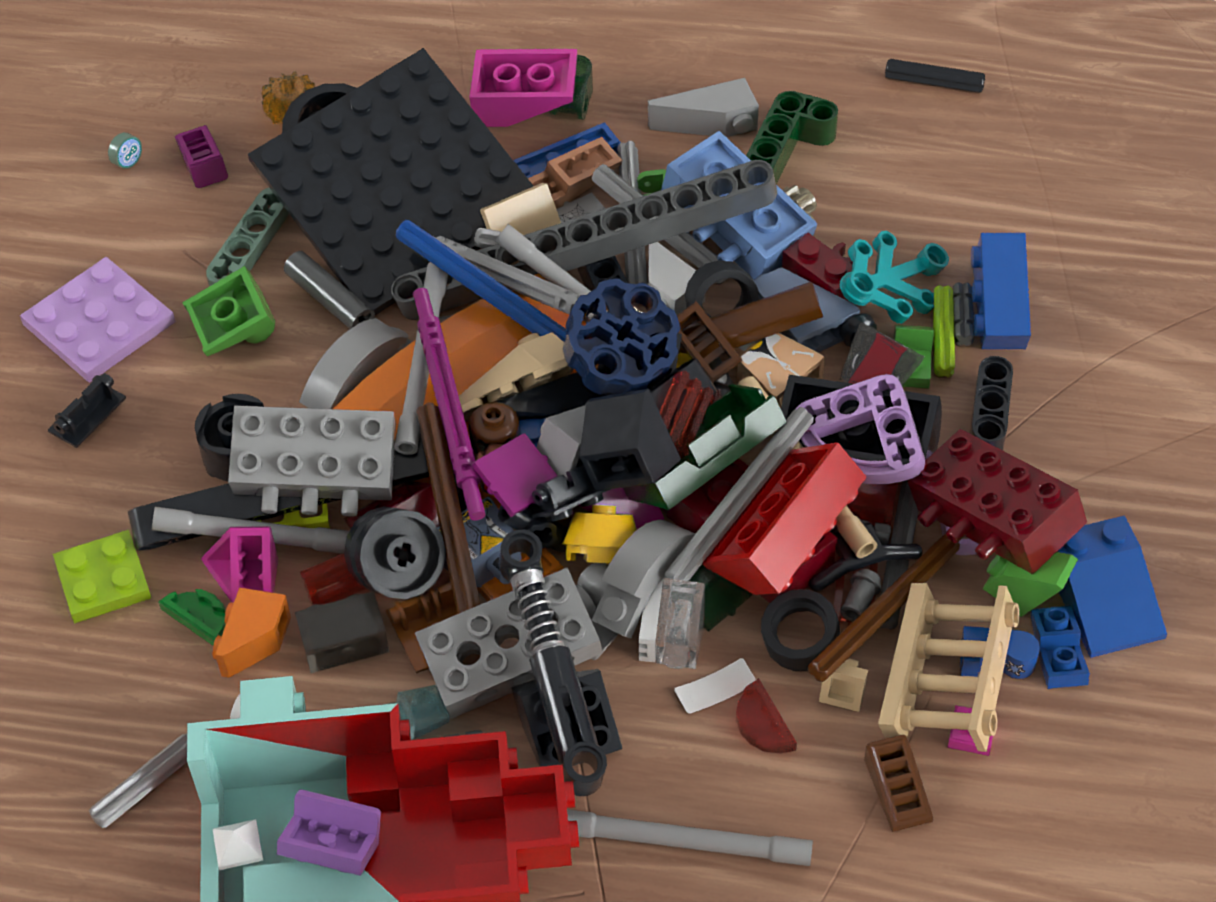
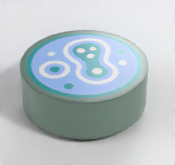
M127 132L118 134L109 145V160L123 169L133 167L141 157L142 143L139 138Z

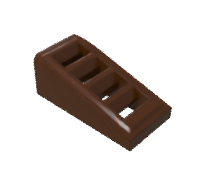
M697 301L677 315L681 328L678 333L682 334L680 345L692 359H698L712 383H715L743 361ZM698 319L701 325L685 336L682 331ZM707 330L710 336L694 347L691 342ZM715 341L720 345L705 358H702L699 354ZM725 352L729 358L712 370L708 364Z
M898 735L868 743L865 749L864 761L892 832L933 822V814L906 735ZM902 770H903V772H904L903 775H899V776H895V777H891V778H887V779H886V776H885L886 774H890V773H894V772H898V771H902ZM910 787L911 791L891 795V791ZM916 802L917 808L901 812L896 811L898 806Z

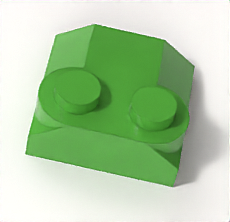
M245 266L182 302L191 317L203 345L202 350L206 356L222 351L243 340L249 343L262 342L272 334L275 328V319L266 299L252 274Z

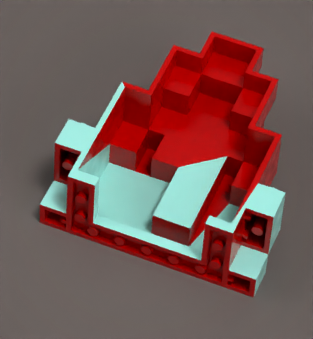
M293 676L240 681V718L187 723V763L201 802L200 902H521L520 895L529 894L528 870L572 866L571 848H580L577 820L568 821L567 808H576L573 781L564 782L563 764L518 769L517 748H508L506 731L411 740L409 719L401 720L398 703L306 712L304 692L296 693ZM302 789L380 809L379 845L361 876L277 855V840L294 815V798L298 790ZM256 819L263 861L219 870L213 829Z

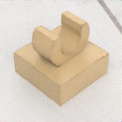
M848 658L827 680L822 682L819 702L859 712L863 702L868 670L858 668L859 661Z

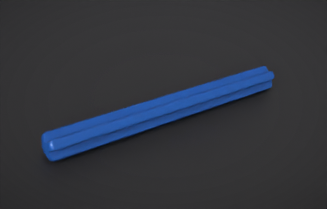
M404 220L398 227L395 235L398 240L530 332L538 333L540 337L553 332L562 341H566L567 329L410 220Z

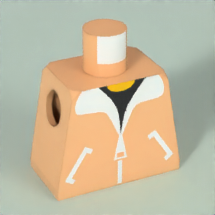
M780 333L763 338L758 343L751 342L734 348L743 360L738 364V383L746 377H755L768 396H775L780 408L789 375L823 379L824 356Z

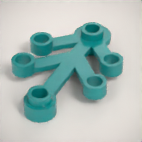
M881 231L872 241V246L877 252L875 274L872 275L867 272L868 259L873 255L871 245L865 240L858 239L849 247L848 256L853 261L852 272L846 273L840 280V289L848 301L860 306L871 302L887 310L891 320L898 324L904 323L913 314V307L921 314H928L934 308L933 292L928 289L921 290L902 280L920 273L926 276L939 274L949 263V256L943 247L935 243H929L918 253L916 259L891 268L893 250L897 247V239L889 231ZM885 288L911 300L912 305L903 298L895 299L877 289Z

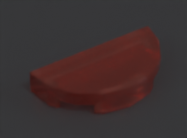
M758 678L747 685L738 701L736 710V722L740 734L750 745L764 752L782 754L796 751L797 742L760 679Z

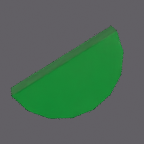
M195 589L196 592L177 594L175 591L158 601L162 611L212 646L218 635L222 636L226 626V611L224 604L214 594L202 589Z

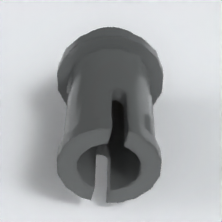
M860 569L858 573L852 575L850 579L852 587L844 605L840 609V613L844 618L851 622L856 620L870 606L874 595L880 593L882 588L880 584L881 579L877 573L869 569Z

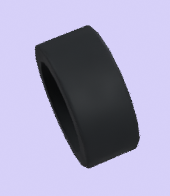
M718 260L706 263L695 271L687 283L685 292L686 307L688 308L697 301L703 309L704 294L711 285L721 279L732 278L741 287L740 299L734 309L759 300L758 287L751 276L733 262Z
M798 589L778 595L767 605L761 618V633L770 657L781 667L792 671H808V665L840 635V625L832 603L822 594L808 589ZM809 611L822 618L825 625V633L823 638L815 645L806 649H791L780 643L777 636V627L788 615Z

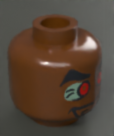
M491 402L475 409L469 421L470 441L473 450L478 454L479 451H485L491 443L504 445L520 436L519 418L512 407L504 403Z

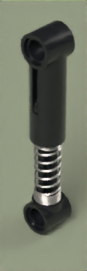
M524 529L514 530L508 533L501 543L499 570L502 576L511 583L515 592V598L519 599L518 608L523 610L520 616L526 620L524 629L529 631L527 639L532 641L530 645L532 656L529 661L560 765L563 764L564 782L573 781L574 795L579 797L589 796L595 793L601 786L607 767L606 755L598 745L570 649L564 646L562 641L558 640L561 633L555 631L554 628L557 625V622L551 618L554 611L549 610L548 606L551 604V601L545 598L548 591L542 588L545 583L543 577L544 570L541 563L542 543L538 536L531 531ZM516 552H522L528 555L530 559L517 561L511 555ZM566 712L568 713V716H569V720H570V723H571V726H572V730H573V733H574V737H575V740H576V744H575V741H574V738H573V734H572V731H571V728H570V724H569V721H568ZM584 762L593 768L594 773L589 776H582L575 772L572 766Z

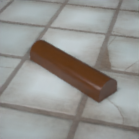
M811 281L709 318L731 346L737 348L823 317V313ZM700 321L692 323L682 331L684 335H688L700 326ZM706 330L691 342L694 347L709 337L710 333ZM715 341L699 354L702 358H705L720 345ZM680 345L679 353L687 354V352Z

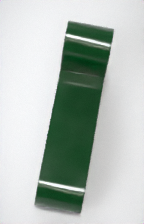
M784 91L778 94L746 156L751 161L763 160L769 163L773 168L777 184L798 140L824 146L829 145L836 139L837 105L829 100L796 91Z

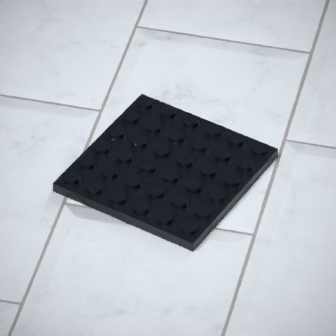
M424 48L248 153L250 163L342 285L370 307L375 315L396 302L391 294V286L399 276L425 268L430 262L396 238V231L404 220H410L433 237L443 236L477 251L481 248L476 247L474 244L475 233L478 228L487 229L480 209L533 187L532 183Z

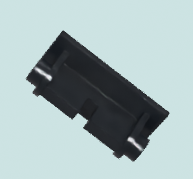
M103 373L101 376L96 375L92 379L93 382L81 393L82 396L79 399L76 398L62 413L55 415L56 421L48 429L49 433L77 448L126 399L125 395L112 389L111 386L114 384V380L106 373Z
M582 464L566 472L570 487H568L564 475H558L537 485L536 490L532 493L534 502L541 506L542 510L533 513L532 516L533 518L549 516L551 521L564 519L573 514V507L581 504V507L598 503L604 499L602 493L611 489L596 491Z

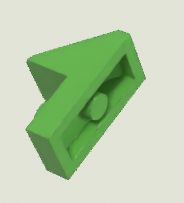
M895 325L894 342L908 349L906 352L910 354H903L902 357L904 358L900 359L894 371L895 377L900 373L899 381L902 387L929 389L931 352L934 329L932 327Z

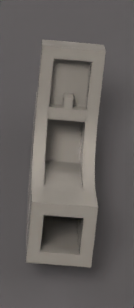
M377 318L366 320L352 327L338 338L319 360L305 385L299 402L307 408L333 409L363 379L412 343L408 339V334L398 328L387 326Z
M665 520L649 522L635 531L615 554L601 581L607 583V586L591 621L625 637L632 638L652 592L665 577L667 569L690 542L695 533Z

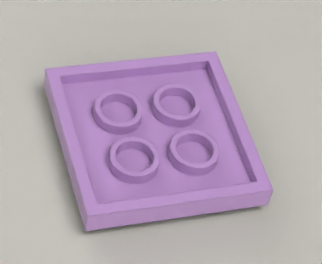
M107 257L20 315L22 324L89 383L96 375L100 376L176 322L174 313Z

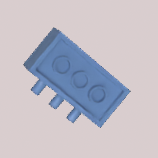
M718 131L667 165L661 190L751 160ZM759 182V183H756V184H754V185H760V184H762V183H764V182ZM777 186V196L772 204L695 229L693 237L699 243L710 237L723 250L717 255V260L735 261L754 280L761 274L781 268L783 251L805 234L810 233L813 236L817 223ZM688 205L684 208H690L694 205Z

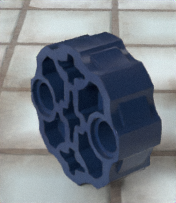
M618 278L599 282L596 289L587 295H580L575 302L565 325L567 331L563 353L567 365L575 369L582 377L583 385L600 395L604 393L620 394L643 390L662 380L668 373L678 353L676 347L677 334L681 328L675 310L665 305L661 300L659 291L643 282L630 284L624 283ZM631 304H641L646 308L647 312H638ZM590 313H593L592 319L583 326V319L586 316L588 317ZM619 335L625 337L623 342L617 339ZM660 351L661 354L658 361L650 364L652 355ZM595 365H606L612 373L604 375L596 370Z

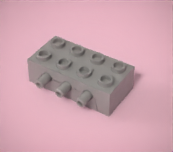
M234 406L228 480L233 494L255 496L256 493V496H262L261 511L267 514L277 512L278 496L302 497L301 512L305 515L317 514L318 498L342 499L341 514L349 517L357 515L358 499L392 501L396 433L394 412Z

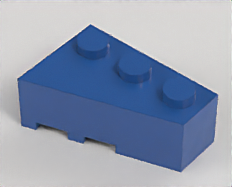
M981 233L978 245L971 248V267L973 268L974 276L972 297L973 302H976L977 314L974 316V335L980 336L981 349H1026L1031 337L1026 233Z

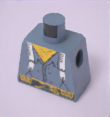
M488 496L482 500L486 514L484 518L476 521L471 520L468 509L461 513L477 587H482L483 584L494 577L503 584L510 583L502 576L499 570V555L503 538L512 532L513 529L500 521L498 517L499 509ZM520 552L511 555L517 561L522 559ZM445 555L444 569L449 571Z

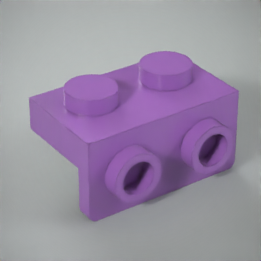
M300 789L294 798V815L277 840V855L361 876L379 845L381 811L375 807Z

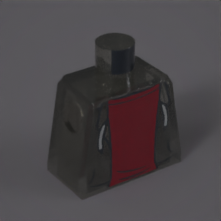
M860 322L855 331L838 381L856 384L879 375L888 374L898 378L903 386L923 361L924 356Z

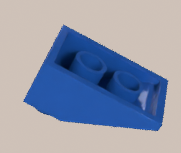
M1125 515L1084 525L1057 552L1072 554L1078 559L1063 590L1059 594L1064 605L1071 606L1081 632V640L1090 658L1166 639L1167 631L1144 555Z

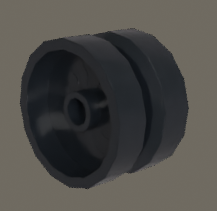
M385 506L366 512L354 522L346 536L344 549L348 571L359 585L371 592L398 599H408L421 595L433 586L444 568L446 554L442 534L433 521L418 512ZM396 547V554L393 556V551Z

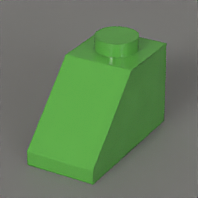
M1056 552L1034 574H1031L1001 556L996 555L986 570L990 576L983 590L996 598L998 586H1007L1013 602L1019 606V616L1022 617L1063 590L1078 559L1072 554Z

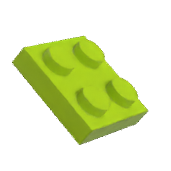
M129 529L53 553L74 624L152 598Z

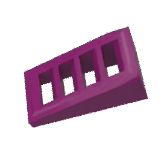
M207 125L174 136L196 188H202L228 178L223 157Z

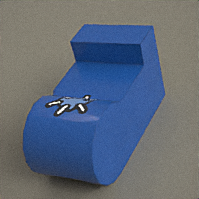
M964 626L961 640L987 641L989 628ZM1011 631L1003 673L1016 679H1023L1032 675L1035 671L1040 650L1039 642L1035 636L1025 631ZM960 657V676L978 677L983 658Z

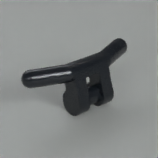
M867 522L863 525L877 542V547L868 556L858 558L839 532L834 533L833 535L837 537L836 553L840 559L812 577L809 581V587L814 592H820L849 572L885 560L919 559L923 554L922 547L918 544L881 545L871 522Z

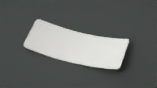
M740 658L706 677L676 687L674 691L686 712L693 713L735 696L756 684L757 681L744 659Z

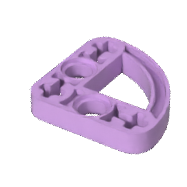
M885 374L807 400L796 408L803 407L811 415H816V423L811 425L801 437L805 447L824 445L825 443L820 439L822 437L875 420L886 460L866 461L852 458L867 478L863 482L865 484H890L909 480L918 476L924 469L925 457L907 397L900 381L893 375ZM890 390L893 407L887 408L882 398V391ZM848 400L859 402L855 412L847 415L839 412L844 402ZM827 409H831L835 418L830 419L828 417ZM895 419L906 421L905 428L901 432L896 434L886 432V427L891 421ZM905 445L910 455V463L902 464V456L898 446Z

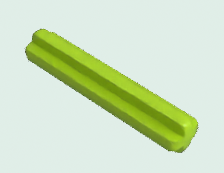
M938 285L934 288L933 308L934 373L938 377L946 376L949 378L954 374L955 368L953 289L949 285L944 287Z

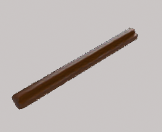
M426 403L418 407L417 417L438 521L446 550L445 555L457 614L480 605L439 408L433 403Z
M944 534L808 665L809 673L814 675L815 679L819 682L827 680L908 600L911 583H926L960 549V543H952Z

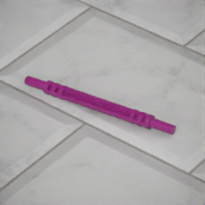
M418 288L413 292L419 316L417 327L432 380L457 486L463 489L470 519L474 521L480 520L486 515L478 487L481 479L471 466L476 461L468 435L440 320L434 316L428 290L426 288Z

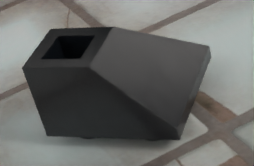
M599 669L577 671L599 747L605 755L623 749L601 671ZM535 680L511 687L522 727L539 767L560 765ZM566 712L567 718H568V721H569V724H570V728H571V731H572V734H573V738H574V741H575V744H576V740H575L574 733H573V730H572V726H571V723H570V720H569V716H568V713Z

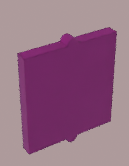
M525 433L474 461L471 465L487 485L488 494L496 497L510 517L535 503L532 493L536 490L538 484L558 476L548 464V457L541 455Z

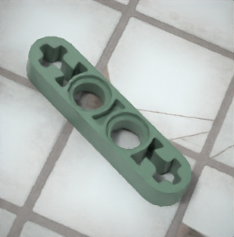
M266 188L258 194L208 266L206 275L209 286L225 278L228 272L230 275L243 266L250 272L288 217L289 213L270 188ZM256 224L266 226L260 232L249 231V228ZM240 248L250 250L244 256L237 257L231 255Z

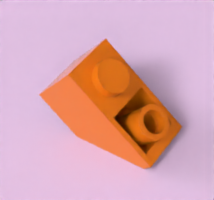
M239 587L235 601L229 602L226 608V626L223 634L216 637L213 645L212 656L214 660H217L221 677L230 678L280 651L291 619L286 595Z

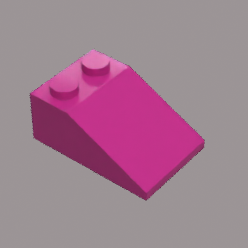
M577 49L476 50L469 96L471 108L486 127H508L573 102Z

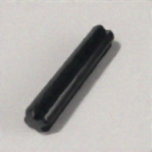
M892 58L888 59L885 69V77L887 79L981 93L985 84V74L981 72Z

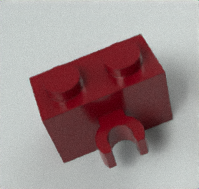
M807 233L783 251L782 268L809 282L812 281L813 284L848 301L840 289L841 278L846 273L852 272L853 264L849 257H843L845 254V243H838L833 249H830L810 233Z

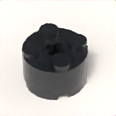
M246 394L223 396V401L213 406L210 402L199 412L195 421L196 438L207 473L212 477L227 482L229 480L234 406L264 407V404L258 398Z

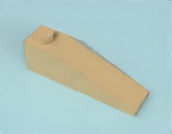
M553 332L541 337L538 333H533L519 340L518 346L459 395L465 423L470 421V416L475 409L483 404L497 402L570 375L574 369L569 367L563 353L565 342Z

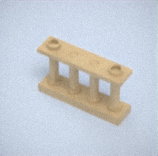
M911 583L878 722L885 738L903 734L908 737V732L912 731L914 727L968 730L977 750L987 752L989 737L994 736L997 730L995 708L1012 627H1017L1019 623V606L1013 602L1007 586H998L994 606L939 604L938 600L934 599L927 583ZM939 620L991 622L987 641L931 639L932 627ZM931 655L983 658L979 677L923 674L925 659H929ZM923 691L976 693L972 713L915 710L914 706L917 695H920Z

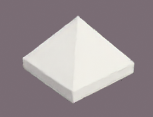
M256 819L213 829L219 870L263 861Z

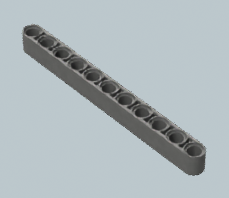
M763 160L749 161L523 236L563 270L569 271L772 204L777 196L773 168ZM759 182H764V183H762V184H760V185H754V184L759 183ZM688 205H694L690 208H684ZM654 216H659V217L656 218V219H651V220H650V218H652V217H654ZM499 244L477 250L508 265L519 261ZM550 250H554V251L551 252V253L545 254L546 252H548V251H550ZM519 261V263L511 265L532 275L537 274L534 269L524 262ZM427 267L399 276L391 286V294L403 316L407 319H419L414 297L408 298L413 295L416 289L423 288ZM448 274L447 284L449 285L446 287L445 296L442 298L440 312L483 298Z

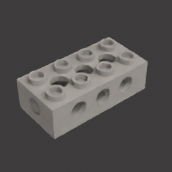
M568 567L544 577L545 583L542 588L548 591L545 598L551 601V604L548 606L549 610L554 611L551 618L557 622L555 631L561 633L558 640L562 641L564 646L569 647L574 665L603 654L600 639ZM514 591L415 632L451 719L512 693L511 687L535 680L529 661L532 656V650L530 649L532 641L527 639L529 631L524 629L526 620L520 616L523 610L518 608L519 599L515 598ZM508 638L519 640L512 648L505 649L500 647L502 642ZM471 654L480 655L476 663L472 665L462 664L467 656Z

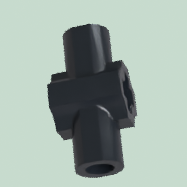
M534 503L512 517L509 516L502 505L500 506L498 517L502 523L516 530L524 529L533 532L541 541L542 549L552 548L560 553L566 551V544L562 543L568 528L556 521H551L549 516L533 518L532 514L542 510L541 506Z

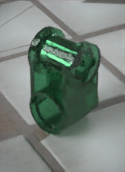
M577 55L573 102L550 110L549 113L551 115H557L560 112L577 115L578 119H585L593 92V74L590 59Z

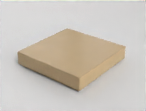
M540 183L480 209L486 228L502 232L509 224L522 235H526L561 223L547 183ZM516 261V262L512 263L511 265H515V264L519 263V261Z

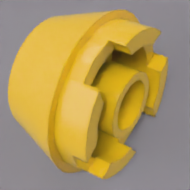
M592 505V513L575 512L562 543L566 544V560L576 561V553L584 554L583 559L587 562L610 563L626 540L637 531L633 515L616 514V506Z

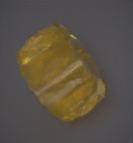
M296 71L291 75H285L281 72L279 78H269V84L262 86L261 93L263 100L261 101L262 108L266 116L271 119L273 124L282 123L290 104L304 91L314 88L315 83L309 80L308 75L298 76Z

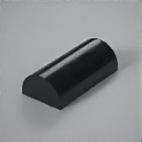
M789 375L781 411L785 419H787L801 403L853 384ZM890 390L882 391V398L887 408L893 407ZM904 391L926 460L938 448L942 419L940 396ZM848 400L841 405L839 412L846 415L851 414L857 410L859 402ZM827 409L828 417L830 419L835 418L831 409ZM813 415L814 420H813V423H812L811 425H813V424L816 423V421H815L816 415ZM902 419L891 421L886 427V432L890 434L901 432L905 428L906 421ZM875 420L820 438L825 444L838 442L851 458L866 461L886 460ZM800 438L799 442L805 448V445ZM905 445L898 446L902 456V464L910 463V455Z

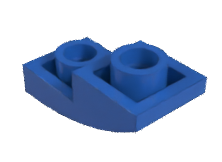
M1062 606L1031 610L1033 632L1040 645L1038 656L1047 689L1088 685L1090 673L1080 647L1081 632L1072 607Z

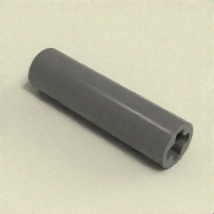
M297 251L286 260L284 265L285 274L349 329L361 322L375 318V313L370 307L305 252Z

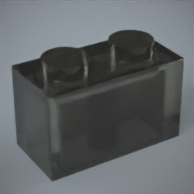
M374 591L365 594H353L339 601L324 605L316 604L305 610L295 612L310 673L389 652L386 630Z

